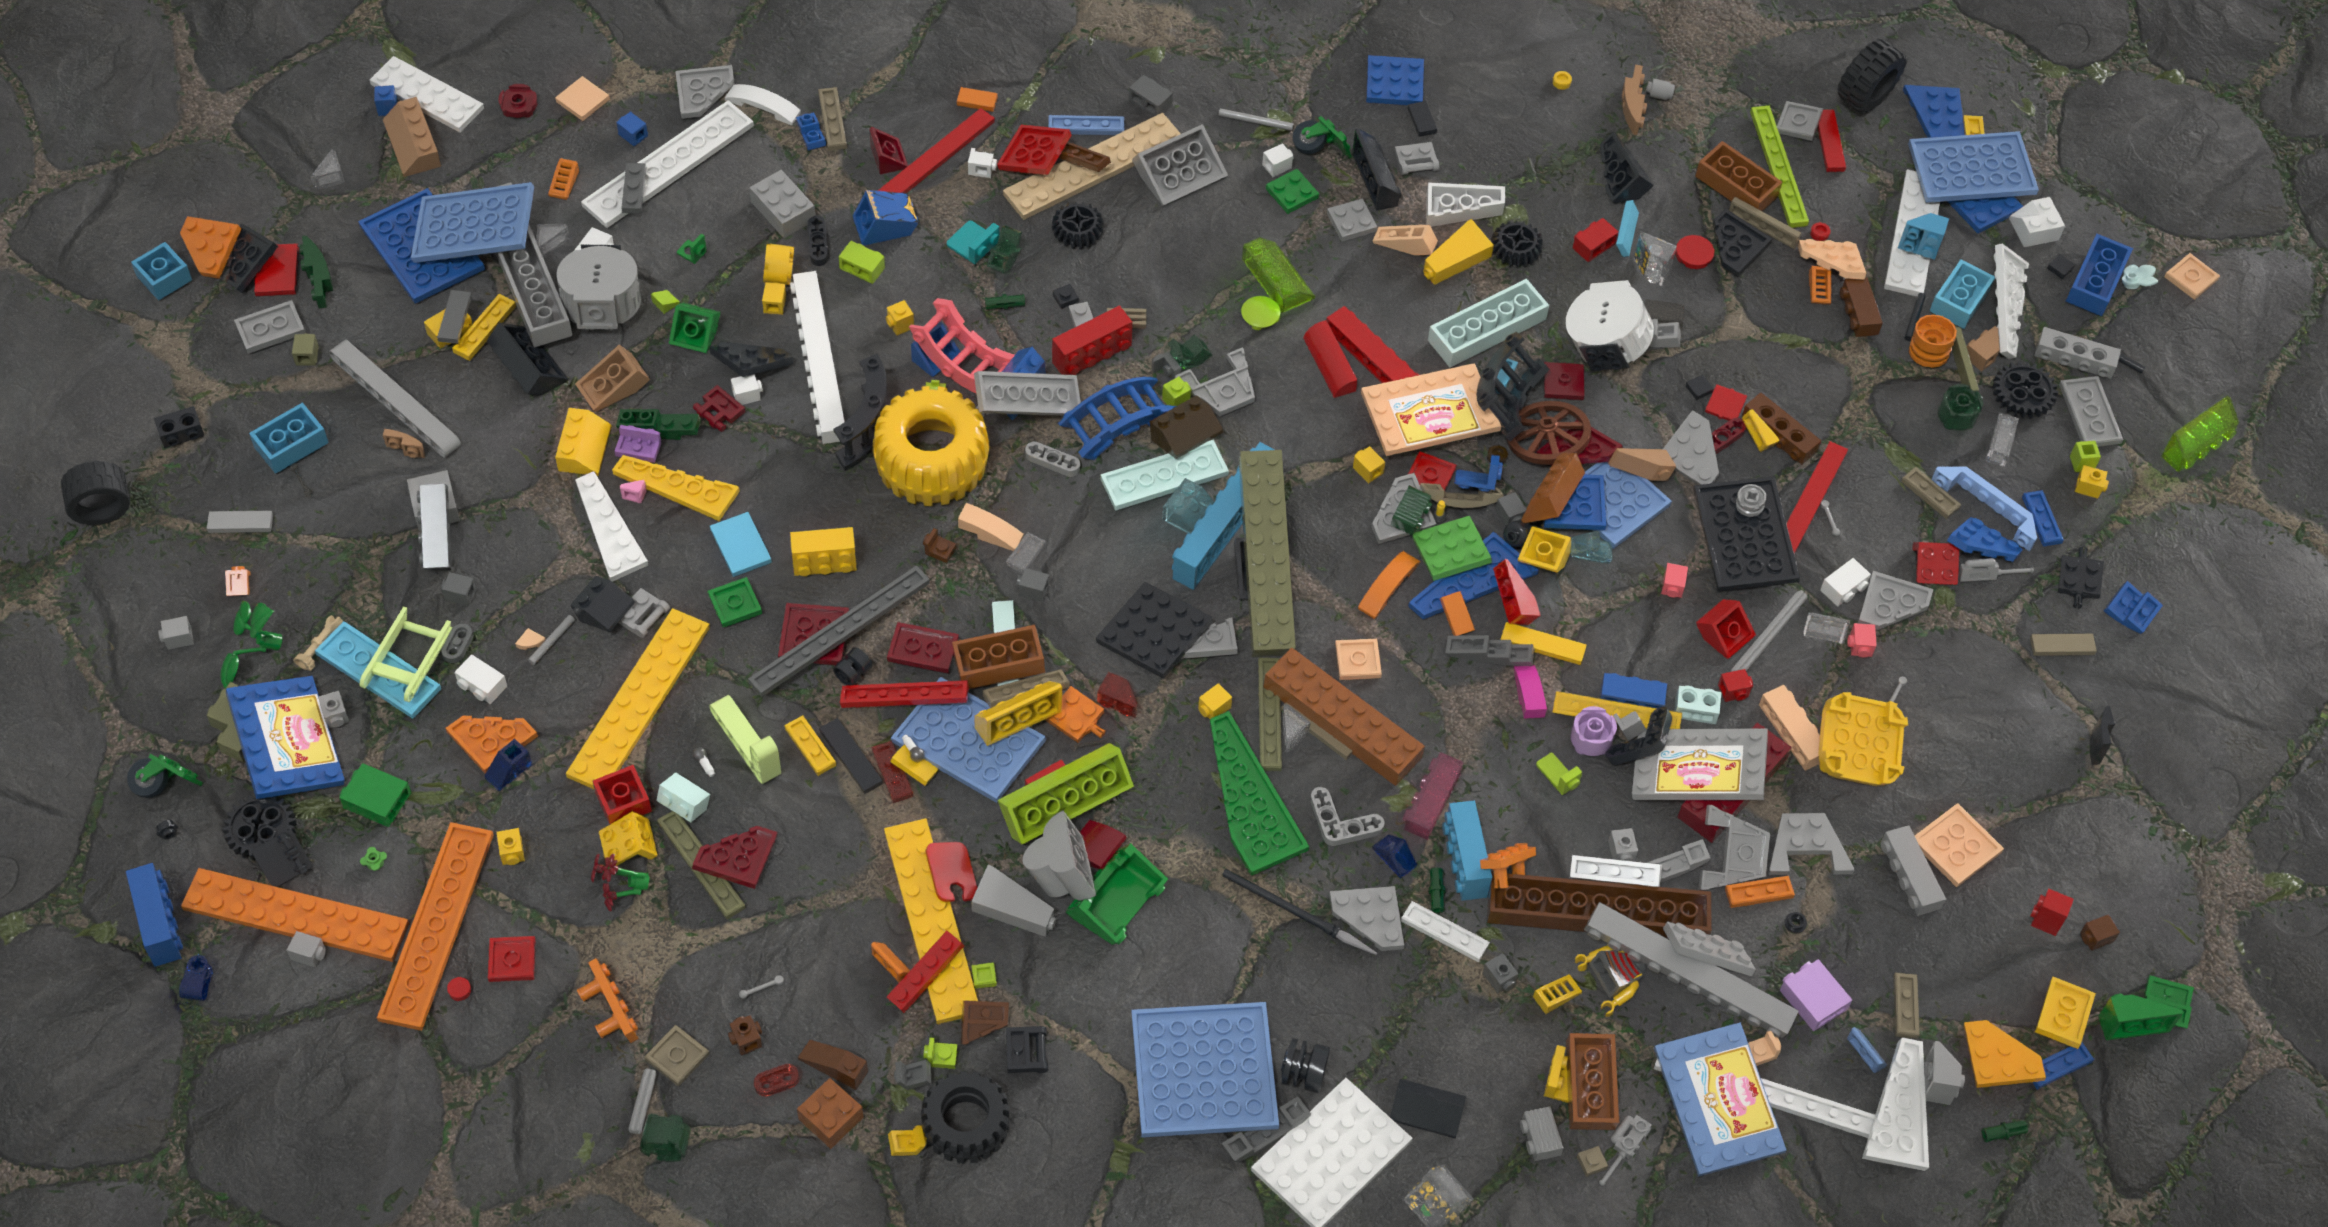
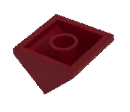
M871 127L869 129L870 147L879 174L900 171L908 167L899 138Z

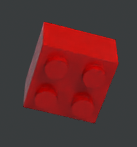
M634 765L592 780L595 794L609 825L632 811L639 815L652 812L649 798Z

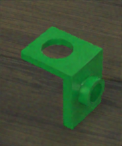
M700 234L694 242L687 240L677 250V255L696 264L707 252L705 235ZM690 247L691 255L684 252L686 248Z

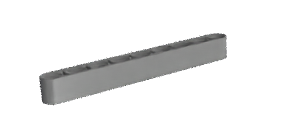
M345 339L329 351L331 358L337 365L442 457H447L461 446L460 440L451 430L348 340Z

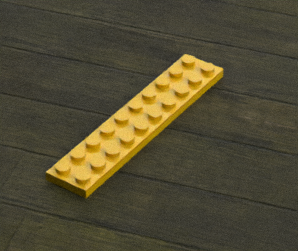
M671 609L567 770V778L594 789L592 780L621 769L710 629L709 623L676 609Z
M927 819L884 828L919 960L946 930L961 942L950 902L941 901L935 892L925 853L926 847L933 843ZM963 948L927 987L937 1024L962 1019L963 1000L978 1001Z

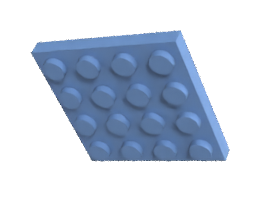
M1608 462L1596 463L1585 471L1587 475H1604L1606 529L1593 531L1613 549L1671 506L1672 501L1648 479L1614 468Z

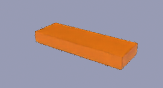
M1789 876L1726 885L1725 887L1730 908L1792 899L1795 896Z

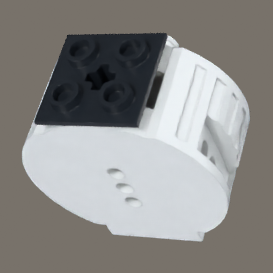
M1628 280L1590 284V290H1585L1574 300L1566 316L1567 331L1580 356L1589 365L1591 371L1629 368L1628 363L1638 359L1647 350L1654 334L1652 319L1640 295L1631 287Z

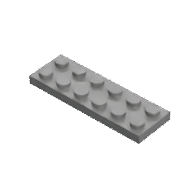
M977 371L974 373L979 413L1064 416L1066 412L1081 403L1077 375Z

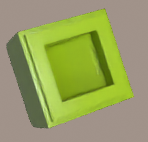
M668 290L651 294L652 303L664 314L680 304Z

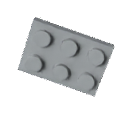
M292 300L234 320L248 354L292 339L295 334L306 333Z

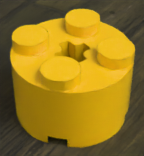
M767 244L763 282L790 285L794 247Z

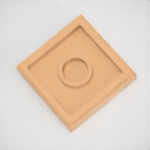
M582 76L555 97L558 104L584 121L609 101L610 97Z
M2189 253L2166 272L2164 277L2195 300L2218 281L2220 275Z
M1377 639L1336 640L1335 648L1339 680L1381 678L1382 672Z

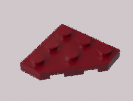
M1591 427L1590 441L1587 447L1577 456L1581 464L1609 462L1615 450L1623 448V445ZM1564 429L1563 431L1580 440L1584 430ZM1559 436L1555 437L1559 453L1574 446ZM1549 442L1536 451L1537 454H1552Z
M754 826L745 833L739 835L736 833L721 839L720 842L713 845L701 846L693 862L692 869L755 889L776 841L778 832Z

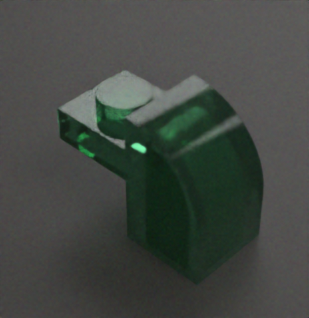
M1006 225L1001 228L998 244L991 248L987 267L1003 273L1011 269L1020 251L1018 246L1022 235L1021 231Z
M1195 334L1184 344H1181L1174 338L1168 342L1171 348L1170 354L1182 370H1189L1199 366L1213 355L1204 340Z

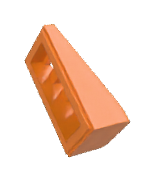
M559 159L548 193L550 197L568 199L579 173L576 161Z
M1812 266L1809 270L1811 303L1830 305L1831 270ZM1816 289H1823L1825 292L1816 291ZM1816 295L1825 296L1826 299L1816 298Z

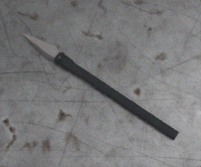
M1224 870L1222 877L1320 928L1323 932L1331 935L1332 938H1338L1344 943L1377 955V952L1351 934L1342 931L1339 926L1335 927V925L1321 920L1232 871Z

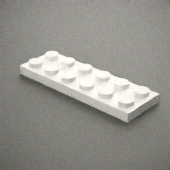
M395 56L370 79V84L374 87L394 85L397 99L400 101L417 97L424 114L460 133L484 109L483 103Z

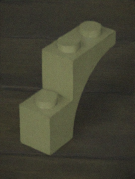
M230 682L227 688L238 687V685ZM224 688L220 693L219 699L209 708L206 716L212 727L223 731L217 739V745L221 753L244 762L245 758L226 697V688Z

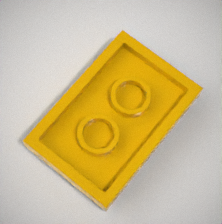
M2052 977L2035 1032L2078 1049L2083 1039L2096 993Z

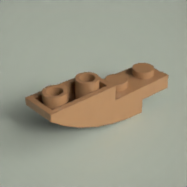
M1635 65L1632 78L1625 77L1622 91L1623 113L1634 135L1638 134L1639 128H1643L1645 117H1642V114L1646 113L1647 103H1644L1645 95L1641 94L1642 88L1639 87V85H1643L1645 74H1641L1643 66Z

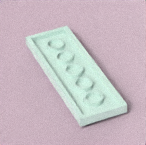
M1211 440L1177 459L1170 454H1165L1101 474L1100 479L1116 511L1228 476L1229 470L1214 440Z

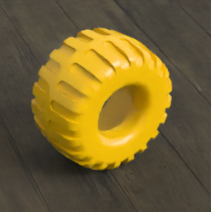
M922 386L919 391L914 392V389L905 391V396L903 397L895 396L891 400L890 405H886L882 409L880 417H878L875 424L873 454L878 473L882 477L884 485L888 489L892 488L893 494L897 497L902 498L905 496L907 502L912 504L922 502L924 506H932V503H941V506L947 505L951 499L955 498L958 501L965 496L966 491H973L977 486V482L982 479L985 473L989 453V439L983 415L979 413V409H976L975 404L969 398L964 400L960 392L954 390L950 393L947 392V388L938 386V390L930 389V386ZM927 430L944 431L955 435L950 444L936 451H923L915 448L907 439L912 434Z

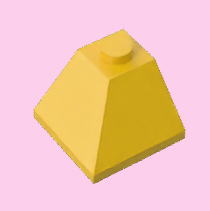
M1532 526L1518 561L1558 572L1565 567L1571 553V537Z

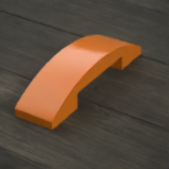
M1404 551L1398 554L1374 581L1360 602L1358 609L1376 619L1386 606L1387 600L1406 577H1410L1420 564V561Z

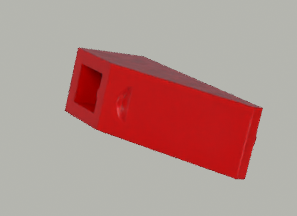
M1504 559L1493 570L1509 624L1529 625L1540 617L1536 598L1509 560Z

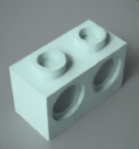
M1679 686L1675 698L1674 711L1682 712L1681 719L1716 724L1720 714L1721 692L1712 689H1698L1692 686Z

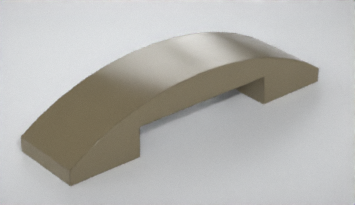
M1420 483L1421 490L1431 495L1432 500L1436 502L1442 500L1445 502V505L1452 507L1474 508L1486 506L1497 502V499L1504 496L1499 488L1488 492L1479 490L1478 494L1445 492L1440 484Z

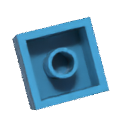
M166 242L131 262L137 278L158 301L192 281L187 265Z

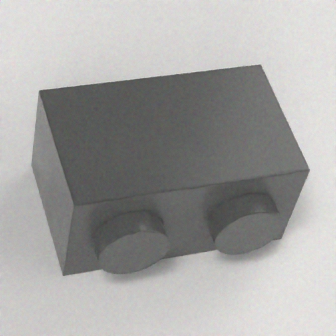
M1145 75L1141 76L1129 87V100L1153 116L1165 113L1172 106L1173 93Z

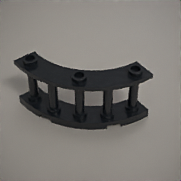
M1518 332L1510 334L1505 338L1503 345L1482 370L1476 393L1480 408L1483 411L1488 408L1500 421L1501 431L1509 441L1513 440L1525 429L1521 422L1519 410L1523 408L1527 399L1526 392L1529 388H1534L1550 370L1540 359L1534 361L1520 344L1525 339ZM1514 350L1528 366V370L1522 377H1519L1506 362ZM1501 368L1513 381L1514 387L1511 392L1497 378ZM1495 388L1504 397V405L1498 400L1499 397L1496 394Z
M878 354L859 361L866 378V383L861 385L864 393L863 401L857 411L847 421L833 428L839 441L844 445V448L838 450L835 454L845 471L862 462L873 449L876 421L880 417L882 409L888 405L886 374Z

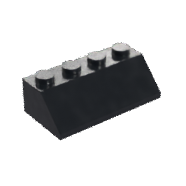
M1355 129L1352 155L1376 211L1397 207L1399 198H1401V191L1399 187H1396L1394 174L1389 171L1388 160L1383 157L1382 146L1377 143L1374 136L1361 129Z
M498 323L487 339V342L492 347V351L500 357L502 364L511 371L513 378L521 384L523 391L527 394L543 395L568 381L567 376L542 345L533 346L525 326Z

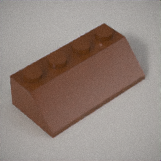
M1563 453L1557 457L1532 497L1521 519L1523 523L1559 517L1585 474L1576 453Z

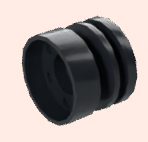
M1292 1038L1289 1047L1285 1051L1282 1063L1281 1084L1287 1086L1289 1078L1292 1076L1294 1077L1292 1087L1296 1088L1300 1079H1304V1089L1319 1094L1330 1047L1315 1044L1312 1052L1309 1053L1307 1052V1041H1303L1301 1050H1297L1298 1039Z

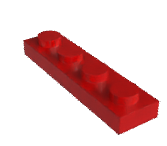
M946 930L889 993L887 999L905 1013L962 950L964 945Z

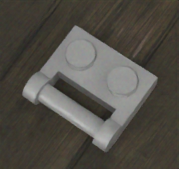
M1432 142L1395 147L1394 152L1401 175L1423 170H1439V161L1436 158Z
M640 588L632 597L635 601L634 605L618 623L643 638L654 622L663 613L668 612L670 606L664 600H659ZM655 607L656 609L649 615V617L641 625H638L639 622L652 610V608Z

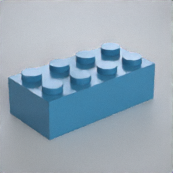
M1475 800L1449 803L1448 812H1445V822L1442 823L1443 834L1448 837L1446 843L1447 853L1452 855L1451 871L1452 874H1456L1457 878L1455 880L1456 893H1460L1461 901L1487 898L1492 874L1491 869H1481L1480 860L1488 856Z

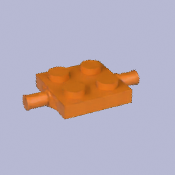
M1072 686L1062 695V712L1045 719V721L1077 743L1090 732L1099 738H1102L1106 733L1105 730L1097 726L1099 718L1105 713L1104 708Z

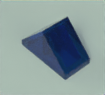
M1388 834L1372 846V849L1400 879L1417 867V863L1405 839Z

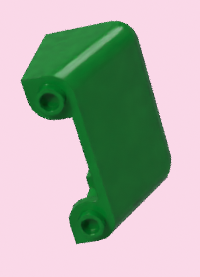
M1130 843L1119 848L1103 869H1099L1092 877L1096 896L1083 900L1074 899L1065 913L1111 945L1120 944L1127 936L1125 934L1127 930L1126 925L1148 898L1153 895L1157 897L1164 891V884L1168 878Z

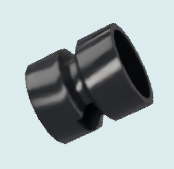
M854 647L846 654L845 659H841L833 667V672L844 685H855L861 679V675L864 676L873 667V663L861 649Z

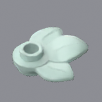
M2130 265L2126 267L2122 277L2124 287L2136 289L2140 285L2151 286L2158 283V280L2152 277L2156 268L2151 265H2142L2140 267Z

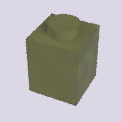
M315 334L294 335L292 356L296 366H316L319 346Z

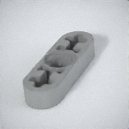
M1030 442L1026 445L1025 456L1028 461L1068 477H1074L1079 474L1080 461L1078 458L1039 442ZM1055 456L1058 458V461L1049 462L1047 458Z

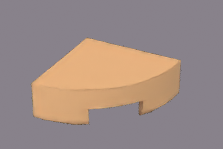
M528 628L515 644L517 648L527 650V648L540 647L546 639Z

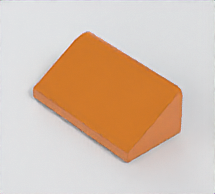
M878 942L871 944L872 955L900 982L910 969L885 944Z

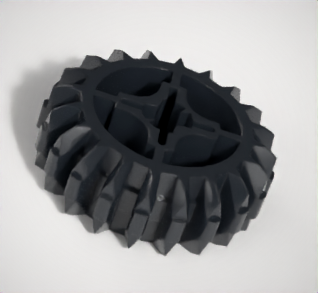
M1075 201L1073 205L1067 203L1066 207L1061 206L1060 210H1056L1055 216L1052 218L1053 234L1055 238H1058L1059 243L1063 242L1065 247L1071 245L1072 249L1075 246H1078L1079 249L1082 246L1088 248L1089 243L1095 245L1096 240H1100L1103 233L1104 221L1102 215L1098 212L1097 207L1092 208L1091 203L1087 206L1084 202L1077 204Z
M1517 220L1514 223L1510 221L1506 224L1502 223L1492 234L1491 243L1494 245L1492 253L1496 255V260L1502 259V264L1508 263L1509 267L1511 265H1516L1517 268L1519 265L1526 267L1527 263L1532 265L1542 253L1543 240L1541 239V233H1538L1537 228H1532L1531 224L1525 225L1524 221L1522 223H1518Z

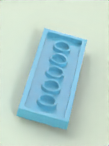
M343 621L315 652L317 656L360 683L363 672L380 645ZM388 651L382 661L383 664L411 673L417 672L416 668ZM374 674L366 687L412 719L441 690L440 684L428 676H425L410 702L404 701V694L408 687L406 684Z

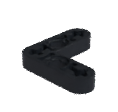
M1664 706L1659 707L1651 713L1645 737L1611 746L1605 753L1609 762L1612 765H1618L1660 753L1665 748L1672 722V715L1668 708Z

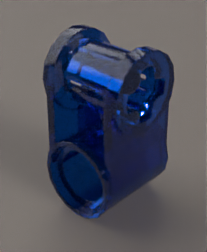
M195 955L187 962L185 974L179 988L180 998L199 1001L206 999L213 970L204 956Z

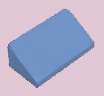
M1852 1028L1847 1039L1873 1073H1877L1887 1066L1886 1062L1859 1029Z

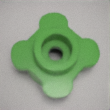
M370 847L367 849L365 857L360 859V863L362 866H367L370 870L377 871L383 866L387 855L385 852L377 851L375 847Z

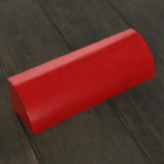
M1327 320L1310 327L1304 334L1303 339L1333 397L1336 398L1356 392L1357 378Z

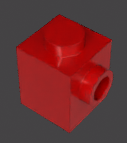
M1742 669L1721 674L1718 687L1725 702L1741 701L1749 697L1753 688V681L1751 676L1747 675L1746 670Z

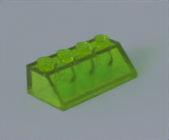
M1259 237L1243 244L1242 260L1269 297L1279 305L1281 313L1315 299L1313 292L1276 242Z
M2227 395L2173 433L2161 457L2177 472L2184 468L2189 469L2198 458L2203 459L2211 449L2216 450L2225 439L2230 440L2237 431L2235 429L2239 421L2231 398Z

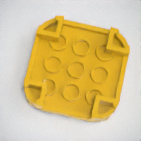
M1843 692L1828 699L1822 711L1818 752L1820 770L1838 779L1872 786H1885L1896 781L1903 774L1904 766H1901L1904 727L1908 726V718L1904 717L1902 711L1897 707L1898 704L1892 701L1882 702L1851 695V692Z

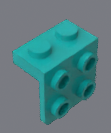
M968 221L947 241V247L973 264H976L1000 241V228L995 223H992L985 230L975 222Z

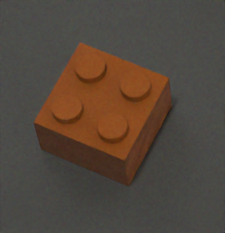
M831 1078L797 1108L799 1121L830 1149L864 1118L862 1106Z

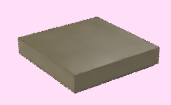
M675 1025L644 1058L679 1087L710 1053L705 1047Z

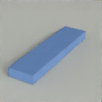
M1049 115V127L1070 129L1071 134L1117 135L1124 132V117Z

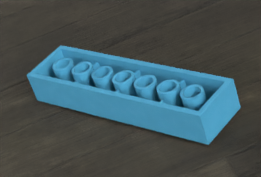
M1259 442L1256 448H1252L1250 451L1274 449ZM1239 466L1235 476H1231L1228 479L1226 488L1220 490L1217 494L1214 504H1210L1207 507L1205 516L1202 519H1198L1193 532L1186 535L1181 548L1178 547L1173 553V579L1192 590L1196 588L1243 524Z

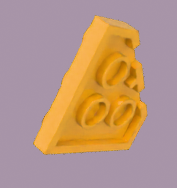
M1987 1020L1964 1022V1031L1976 1088L2045 1081L2046 1076L2040 1055Z

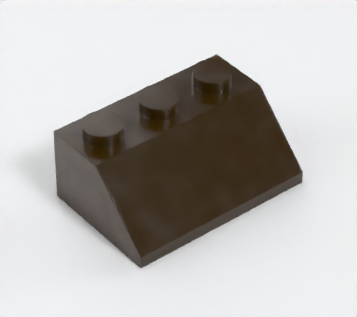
M1197 395L1149 421L1151 440L1175 459L1223 433V428L1210 405Z

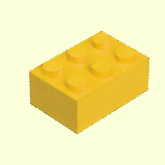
M853 527L790 532L794 576L826 575L835 572L848 573L857 571Z

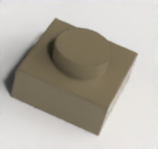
M1599 1146L1577 1154V1159L1586 1177L1608 1168V1164Z

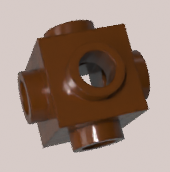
M751 1015L738 1017L732 1023H729L731 1030L728 1033L729 1040L732 1046L737 1045L741 1056L762 1047L760 1038L762 1034L761 1027L758 1021H753Z

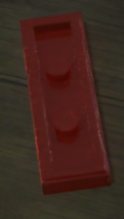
M892 740L871 747L892 802L896 803L913 797V791L905 772L890 762L896 754Z

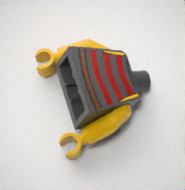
M1609 946L1590 952L1588 956L1579 954L1575 958V963L1584 962L1578 965V971H1585L1589 963L1609 999H1614L1613 1001H1604L1601 1005L1600 1010L1606 1006L1611 1008L1606 1013V1017L1613 1014L1614 1008L1617 1005L1621 1006L1633 997L1639 988V981L1642 979L1646 969L1645 963L1633 961L1627 956V953L1621 950H1613Z

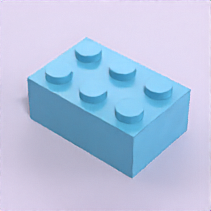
M1960 260L1935 296L1930 312L1943 316L1953 324L1965 329L1990 292L1995 276Z

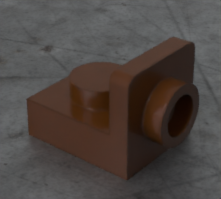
M935 528L923 540L925 554L945 563L949 561L956 550V543L938 536V530Z

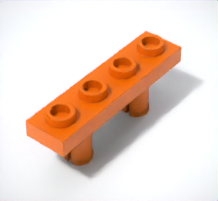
M1527 843L1514 844V846L1506 847V850H1498L1497 853L1488 854L1487 858L1480 860L1481 869H1493L1494 888L1509 887L1507 868L1511 865L1512 874L1525 875L1524 861L1536 856V847H1528Z
M596 958L588 962L595 977L593 981L577 989L580 998L584 1002L602 992L613 1011L611 1018L595 1026L598 1034L603 1038L620 1028L630 1043L639 1039L635 1032L638 1030L634 1019H629L626 1014L629 1009L623 999L619 1000L617 996L620 993L614 981L610 982L608 978L611 975L605 963L601 965Z

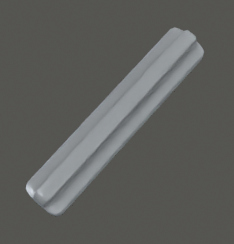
M647 1068L643 1072L629 1125L630 1133L640 1134L642 1132L657 1075L653 1069Z

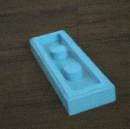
M1633 200L1626 201L1616 243L1623 257L1630 255L1639 215Z

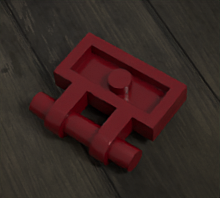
M718 385L703 396L704 405L695 403L693 409L699 414L700 418H705L713 429H718L720 432L726 429V425L722 423L724 420L731 424L746 412L743 405ZM713 409L718 414L714 416L710 413V411Z

